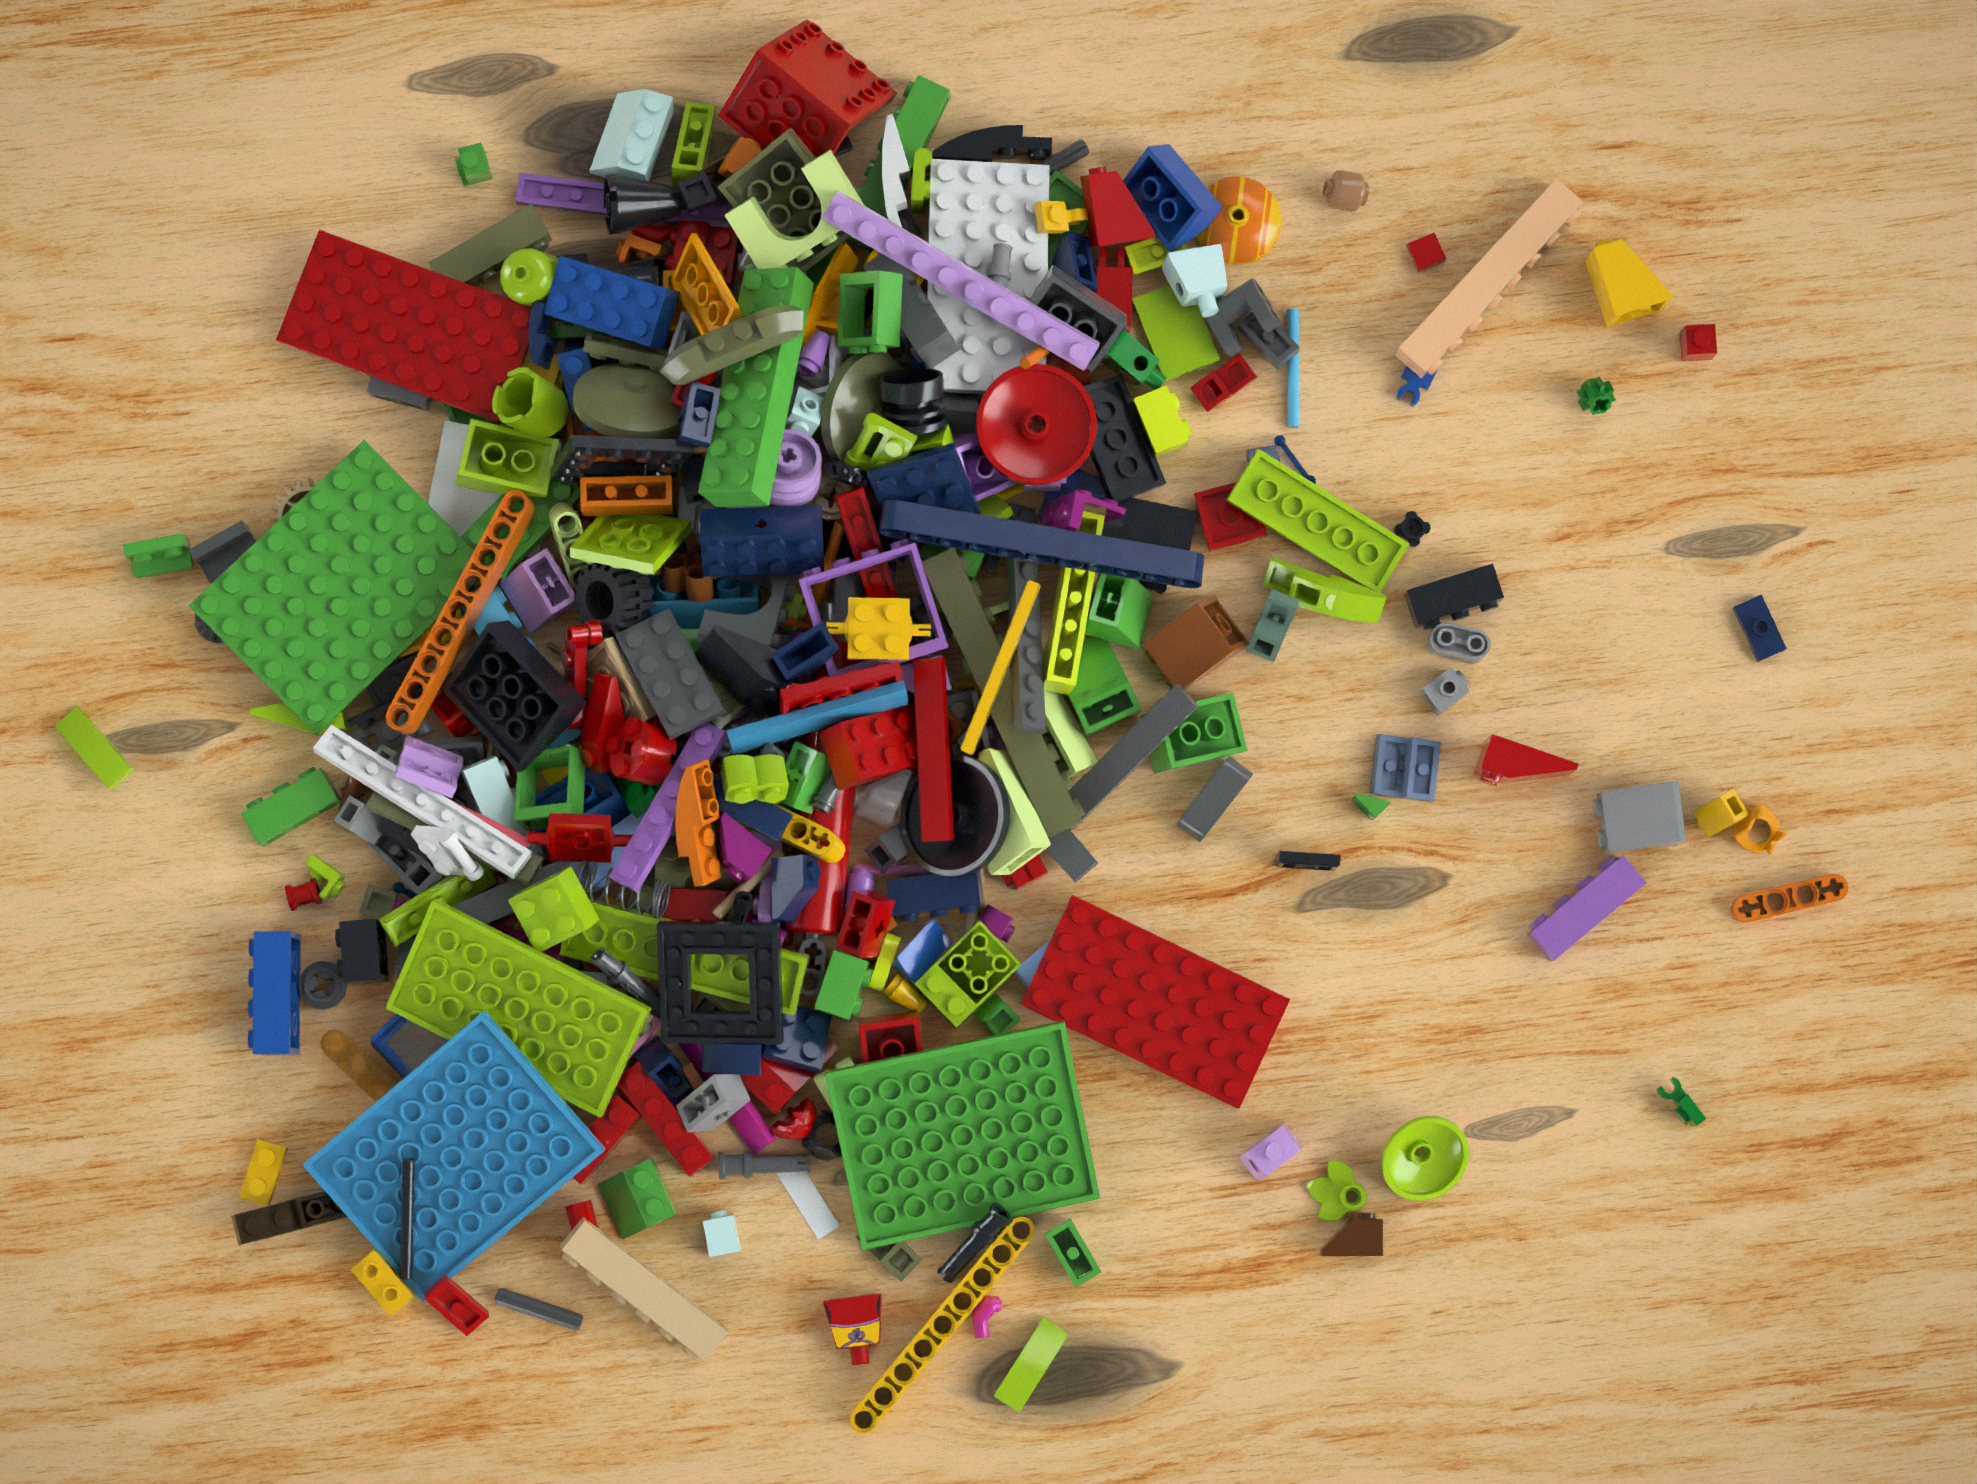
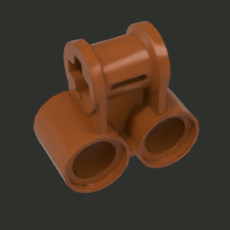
M694 545L685 555L672 553L662 564L661 573L664 590L671 593H680L686 590L688 600L693 602H705L712 599L714 594L713 580L718 577H703L700 545Z

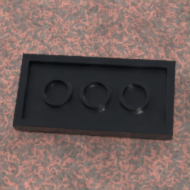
M1122 373L1084 386L1093 402L1097 417V432L1090 455L1108 499L1120 502L1165 485V478Z

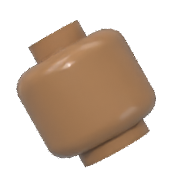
M1340 170L1334 172L1331 179L1325 180L1323 196L1327 197L1331 208L1352 212L1357 211L1360 206L1366 204L1369 184L1365 182L1361 174Z

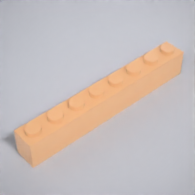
M1556 178L1398 348L1395 356L1421 379L1427 372L1433 375L1443 364L1440 358L1447 351L1452 354L1463 342L1460 338L1466 330L1472 333L1483 321L1480 315L1486 309L1492 311L1503 299L1500 296L1501 292L1506 287L1512 290L1522 279L1519 273L1526 266L1531 269L1542 257L1539 253L1545 245L1551 248L1562 235L1558 231L1565 224L1570 227L1579 218L1581 213L1578 209L1583 201Z

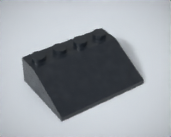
M509 620L488 623L441 689L518 772L524 771L573 723L587 703Z

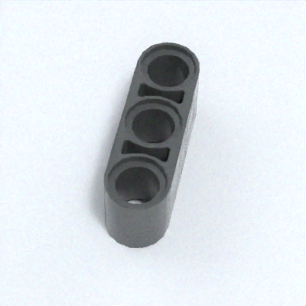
M1229 756L1176 824L1197 841L1201 842L1249 781L1253 773Z

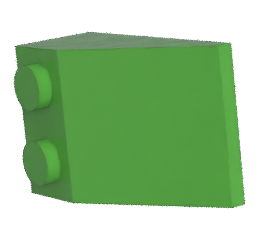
M1233 693L1195 701L1199 707L1150 754L1154 774L1248 751Z

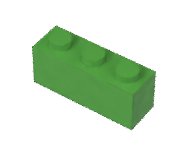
M312 767L299 775L300 780L289 785L286 782L273 789L274 795L263 800L260 797L246 805L248 810L242 812L241 815L258 845L265 847L340 804L341 798L323 769L319 768L316 770L315 767Z

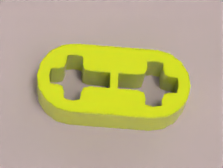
M890 933L886 934L869 983L870 988L881 992L884 990L901 942V937Z

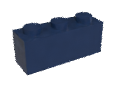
M980 870L962 877L928 874L887 880L889 898L896 900L891 917H900L901 922L919 920L918 915L930 913V918L948 916V910L959 909L960 914L977 912V906L985 905Z

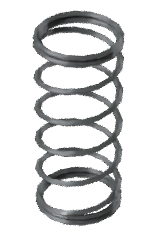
M582 860L575 874L579 880L584 868L581 885L585 891L590 873V865L588 861ZM597 863L592 868L590 883L585 891L586 894L589 892L592 902L596 901L592 896V884L597 873ZM613 868L609 869L605 889L598 898V901L605 895V901L608 906L616 905L620 900L623 910L631 909L636 903L639 915L647 913L651 906L654 918L660 919L664 915L670 896V883L668 881H663L660 884V880H656L652 900L644 912H640L639 895L643 884L629 908L624 907L623 893L625 887L622 885L620 894L615 902L609 904L608 887L611 882L609 875ZM663 890H664V896H663L662 904H661V907H660V909H659V904H660L661 896H662V893H663Z

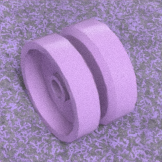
M784 430L770 498V504L775 507L803 506L810 502L819 492L822 464L820 448L812 437L801 431Z

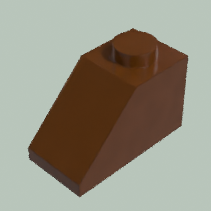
M1357 1213V1219H1349L1320 1249V1256H1383V1219H1375V1213Z

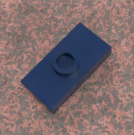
M1762 594L1732 608L1757 662L1787 649Z

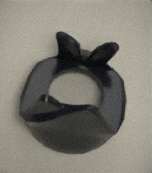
M822 1109V1115L817 1116L810 1133L805 1138H802V1145L817 1159L829 1161L841 1158L842 1153L839 1141L834 1146L829 1147L821 1145L816 1139V1131L822 1124L829 1123L836 1126L833 1113Z

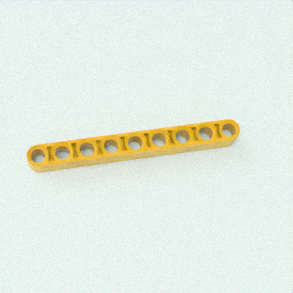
M1019 1216L1014 1218L1012 1223L1005 1227L993 1244L990 1245L856 1406L850 1415V1424L854 1431L866 1434L879 1424L1032 1240L1035 1228L1030 1219ZM1019 1221L1026 1222L1030 1227V1234L1024 1239L1016 1238L1012 1232L1014 1224ZM1005 1245L1010 1249L1011 1255L1006 1262L1002 1263L994 1259L993 1250L996 1246ZM983 1268L989 1271L991 1280L987 1285L979 1286L974 1282L973 1274L977 1269ZM960 1292H965L971 1297V1305L964 1310L957 1308L954 1304V1297ZM939 1316H946L951 1320V1329L946 1333H940L934 1327V1321ZM921 1339L929 1341L932 1346V1352L925 1357L919 1356L914 1349L915 1343ZM906 1363L911 1367L912 1376L909 1379L900 1380L897 1378L895 1368L898 1364ZM887 1387L891 1390L893 1396L889 1403L882 1404L877 1401L875 1392L878 1388ZM859 1411H868L872 1415L873 1421L869 1427H861L856 1423V1414Z

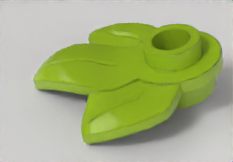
M1329 1160L1327 1167L1328 1177L1323 1176L1312 1180L1307 1184V1189L1316 1201L1322 1203L1318 1212V1218L1326 1221H1337L1347 1212L1360 1210L1366 1203L1367 1194L1364 1187L1355 1182L1354 1172L1348 1165L1337 1160ZM1351 1190L1357 1194V1199L1352 1203L1346 1200V1193Z

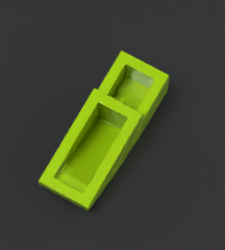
M79 706L73 708L55 725L76 753L109 789H116L135 771V768L123 757L118 748Z
M1043 1317L994 1393V1397L1020 1413L1069 1333Z

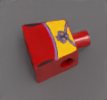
M882 1293L824 1300L823 1305L836 1348H850L852 1366L869 1364L868 1345L880 1344Z

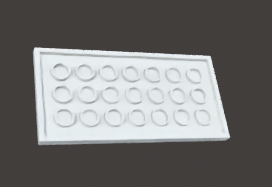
M932 159L930 164L931 187L928 243L986 277L992 265L993 245L996 243L1011 245L1013 247L1009 267L1011 280L1007 282V289L1029 301L1035 289L1048 272V233H1038L1034 204L1040 201H1049L1050 165ZM927 280V298L961 349L932 368L943 373L945 392L984 394L995 379L1006 371L1021 366L1020 359L1039 346V344ZM1046 356L1035 364H1046Z

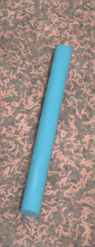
M1287 309V334L1298 346L1299 309ZM1299 352L1287 361L1288 428H1299Z

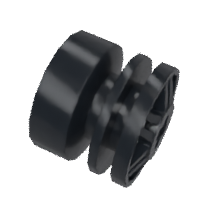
M910 368L892 371L879 378L881 398L883 401L891 403L882 409V414L886 417V420L914 435L934 432L947 425V417L943 413L946 410V405L942 401L935 400L942 397L945 393L943 373L941 371L929 368Z

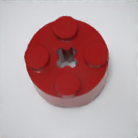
M629 717L619 727L615 735L608 738L605 747L607 753H609L610 767L615 776L651 786L660 784L668 776L673 766L669 764L671 754L676 755L677 749L675 738L669 740L662 726L634 717Z

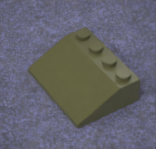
M792 127L718 186V189L734 208L754 196L770 223L779 232L788 236L797 237L811 233L817 228L821 219L822 208L819 197L801 169L804 165L814 160L815 156ZM841 230L837 232L839 238L825 247L822 243H819L811 248L814 252L812 255L800 262L795 258L786 263L787 267H798L805 273L851 235Z

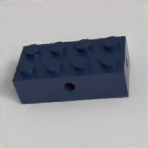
M822 506L700 509V545L703 577L803 574L804 571L820 567L821 572H824Z

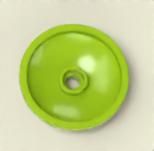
M1422 1116L1410 1120L1391 1135L1383 1149L1381 1157L1383 1177L1392 1191L1405 1199L1425 1201L1439 1197L1452 1189L1462 1178L1469 1161L1468 1141L1462 1130L1454 1122L1446 1118Z

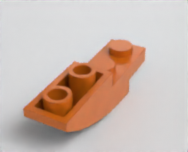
M709 759L700 760L685 768L676 803L675 830L678 857H689L694 886H705L721 878L720 862L717 857L714 841L715 835L711 826V822L720 818L719 804L716 800L713 773L710 768Z

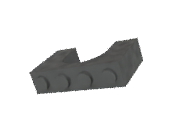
M801 574L721 576V578L758 584L765 588L771 597L760 610L745 615L705 609L698 632L699 645L713 626L718 625L779 650L782 635L779 632L781 627H786L789 611L786 607L788 602H793L795 596L794 579L800 578Z

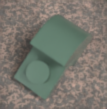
M1272 589L1246 651L1274 662L1300 600Z

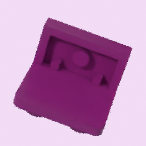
M1075 490L1073 493L1061 495L1059 498L1048 501L1047 508L1041 518V524L1076 531L1080 529L1083 511L1104 515V523L1125 516L1126 509L1119 507L1118 502L1114 500H1100L1092 497V493L1088 491Z

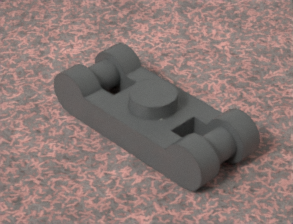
M407 712L399 716V726L404 725L408 721ZM424 717L419 728L414 733L408 735L419 739L432 733L433 729L430 722L427 723ZM386 719L350 733L353 739L375 753L381 743L392 750L403 746L407 736L392 729L387 724ZM376 735L380 744L371 747L368 738Z

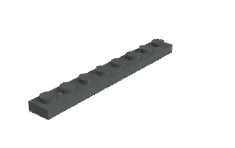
M1015 503L1008 504L1011 506L1014 514L1008 518L1009 520L1036 524L1035 509ZM1007 557L1010 623L1027 581L1031 580L1039 584L1037 562ZM1039 592L1011 660L1014 728L1035 734L1046 731Z

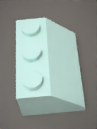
M647 89L617 93L589 172L605 178L606 175L613 174L650 181L674 114L673 97Z

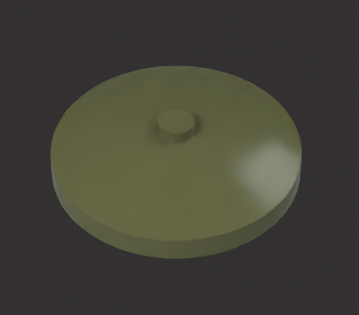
M867 351V354H855L847 359L834 374L827 388L821 413L822 438L832 460L845 463L844 457L847 451L855 445L864 428L863 421L867 414L875 413L886 418L882 414V409L891 403L883 401L881 398L879 378L886 373L902 370L892 357L883 353H871ZM875 432L864 454L872 458L884 435Z
M611 363L598 366L584 373L574 386V411L580 420L599 433L610 437L665 439L680 433L681 423L678 422V417L682 407L670 402L677 385L670 384L663 374L649 369L647 365L636 363L635 366H628L621 363Z

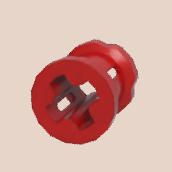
M311 878L310 882L285 886V893L291 911L297 910L299 906L314 902L317 905L322 904V898L319 897L321 893L315 878Z

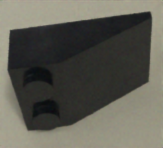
M718 625L713 626L694 651L696 659L741 704L751 707L753 711L769 715L780 702V690L791 685L793 679L789 681L785 679L771 656L772 653L777 651L776 649Z

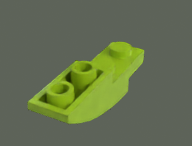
M1275 556L1269 562L1262 584L1263 587L1300 600L1299 607L1337 618L1378 624L1387 599L1385 594L1332 574L1328 578Z

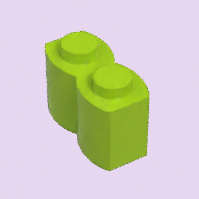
M766 754L756 757L732 755L723 758L720 773L726 801L739 804L753 800L776 803L786 799L789 783L784 757Z

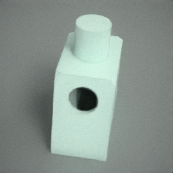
M1221 244L1168 253L1161 268L1180 305L1183 307L1198 305L1202 317L1215 315L1219 311L1216 301L1223 297L1227 289Z

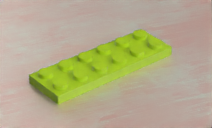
M1256 449L1226 499L1230 504L1353 581L1377 592L1382 591L1410 544L1260 449Z

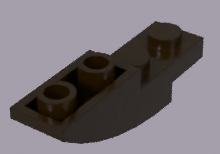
M325 1191L231 1216L239 1246L347 1217Z

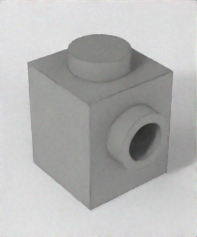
M1451 667L1425 686L1420 693L1438 716L1467 695L1469 692L1467 688L1469 682L1459 670L1455 672Z

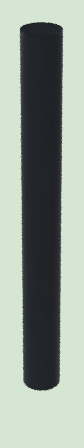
M404 1158L402 1163L400 1279L403 1280L412 1279L414 1158Z

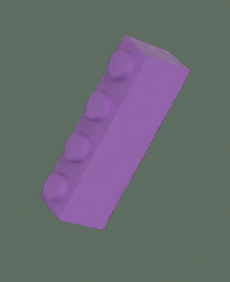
M1613 855L1610 856L1599 866L1602 871L1597 876L1592 878L1589 874L1576 885L1579 890L1572 897L1565 894L1553 904V907L1556 909L1548 917L1543 913L1530 924L1533 929L1527 935L1550 962L1557 959L1647 883L1624 855L1617 859Z

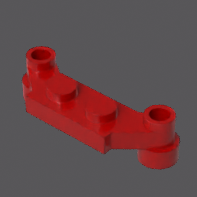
M598 620L585 621L582 625L568 626L565 650L561 652V661L565 668V679L585 700L587 645L601 644L603 637L602 627ZM586 705L568 727V730L584 727L588 709Z

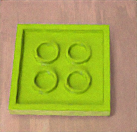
M663 515L598 516L570 546V558L580 559L586 563L609 565L615 569L624 568L638 571L640 574L654 575L691 533V521Z

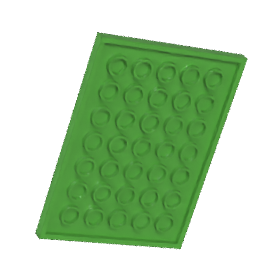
M363 440L205 589L189 607L318 735L436 622L474 550ZM479 580L473 581L472 584L470 585V589H471Z
M1064 1020L825 1071L862 1250L972 1227L976 1221H981L989 1212V1206L992 1203H998L1003 1206L1014 1218L1100 1199Z

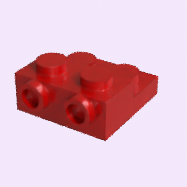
M679 220L678 228H672L671 245L675 246L673 256L667 257L666 270L676 269L691 233H696L716 268L723 270L726 285L733 288L740 240L733 228L712 227L706 221Z

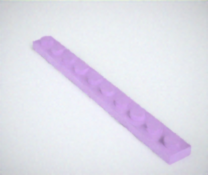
M838 190L822 217L823 220L1083 371L1100 345V342Z

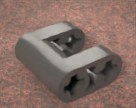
M1251 278L1216 301L1219 311L1213 316L1205 317L1220 345L1229 357H1233L1244 349L1232 323L1251 310L1267 333L1281 325L1267 296L1254 278Z

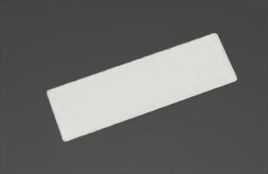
M806 1172L776 1173L817 1239H821L840 1226Z

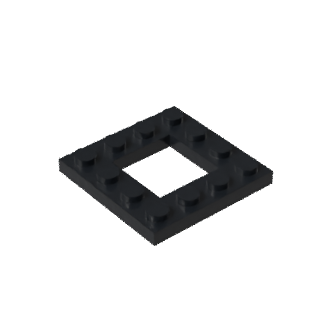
M571 435L551 468V481H559L561 485H575L577 482H580V477L671 475L673 481L692 455L693 444L675 439ZM596 457H605L607 461L618 462L624 460V458H636L637 462L646 464L594 462Z
M659 921L657 923L661 1043L782 1045L784 1042L780 922ZM691 954L748 955L750 1011L693 1010Z

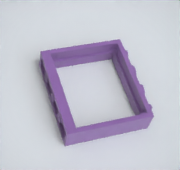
M907 539L890 544L891 550L884 553H879L878 548L861 553L862 560L851 563L848 557L832 562L833 569L821 572L820 567L804 571V578L799 579L813 627L821 623V618L810 585L909 555L935 637L934 639L909 646V660L948 648L916 544H909ZM832 656L825 664L829 677L845 674L852 669L863 670L874 667L881 662L892 663L899 660H865L836 669Z

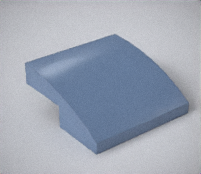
M1377 734L1370 794L1411 800L1434 801L1441 742Z

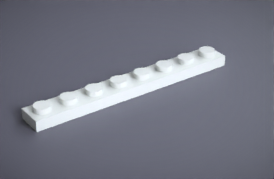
M333 725L327 729L313 747L314 753L429 826L453 828L458 835V841L462 847L512 879H515L531 858L532 852L442 794L396 777V765Z

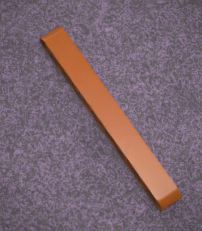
M512 490L502 498L386 713V722L397 732L408 735L414 733L419 728L535 513V505L523 492ZM523 500V509L514 513V504ZM504 527H510L509 535L504 539H499L500 530ZM495 553L494 562L491 565L485 566L484 560L486 556ZM480 579V588L475 592H470L472 582ZM466 606L464 617L456 619L455 614L458 608ZM451 632L452 639L450 643L442 646V637L444 634ZM437 659L436 669L432 672H427V664L431 660ZM417 686H422V695L417 699H413V690ZM407 712L408 721L404 725L399 726V716Z

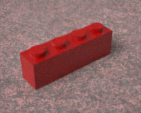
M639 1061L621 1075L618 1086L689 1177H692L715 1159V1156L696 1132H687L677 1107L646 1073Z

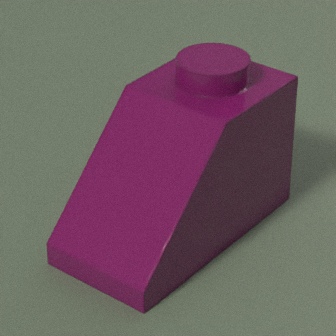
M724 812L714 822L720 864L726 868L725 873L737 882L741 880L745 883L753 877L772 852V849Z

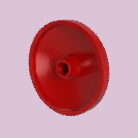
M1034 364L1028 369H1024L1021 366L1012 368L992 382L980 400L976 413L975 428L979 447L986 460L997 472L1017 483L1037 486L1058 482L1071 475L1084 463L1095 442L1097 417L1090 395L1075 377L1054 366Z

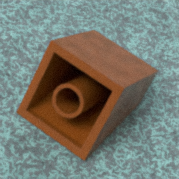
M1212 596L1194 604L1143 643L1146 648L1148 659L1154 665H1158L1164 673L1163 679L1171 689L1176 684H1179L1185 690L1249 645V642L1217 597Z

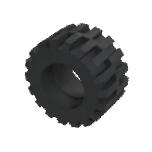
M592 563V565L586 566L584 572L579 574V582L575 584L577 593L574 595V602H577V614L581 615L580 621L582 624L585 621L598 620L602 627L603 637L615 636V634L651 617L652 612L650 609L654 607V601L652 600L654 592L653 588H650L649 583L651 581L648 576L640 574L638 571L624 568L615 569L609 565Z

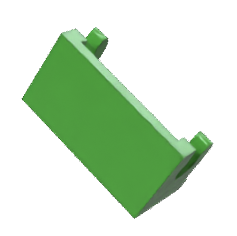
M795 741L785 763L789 787L786 799L780 802L812 814L814 810L812 807L814 801L812 799L818 796L826 775L830 773L831 768L825 753Z

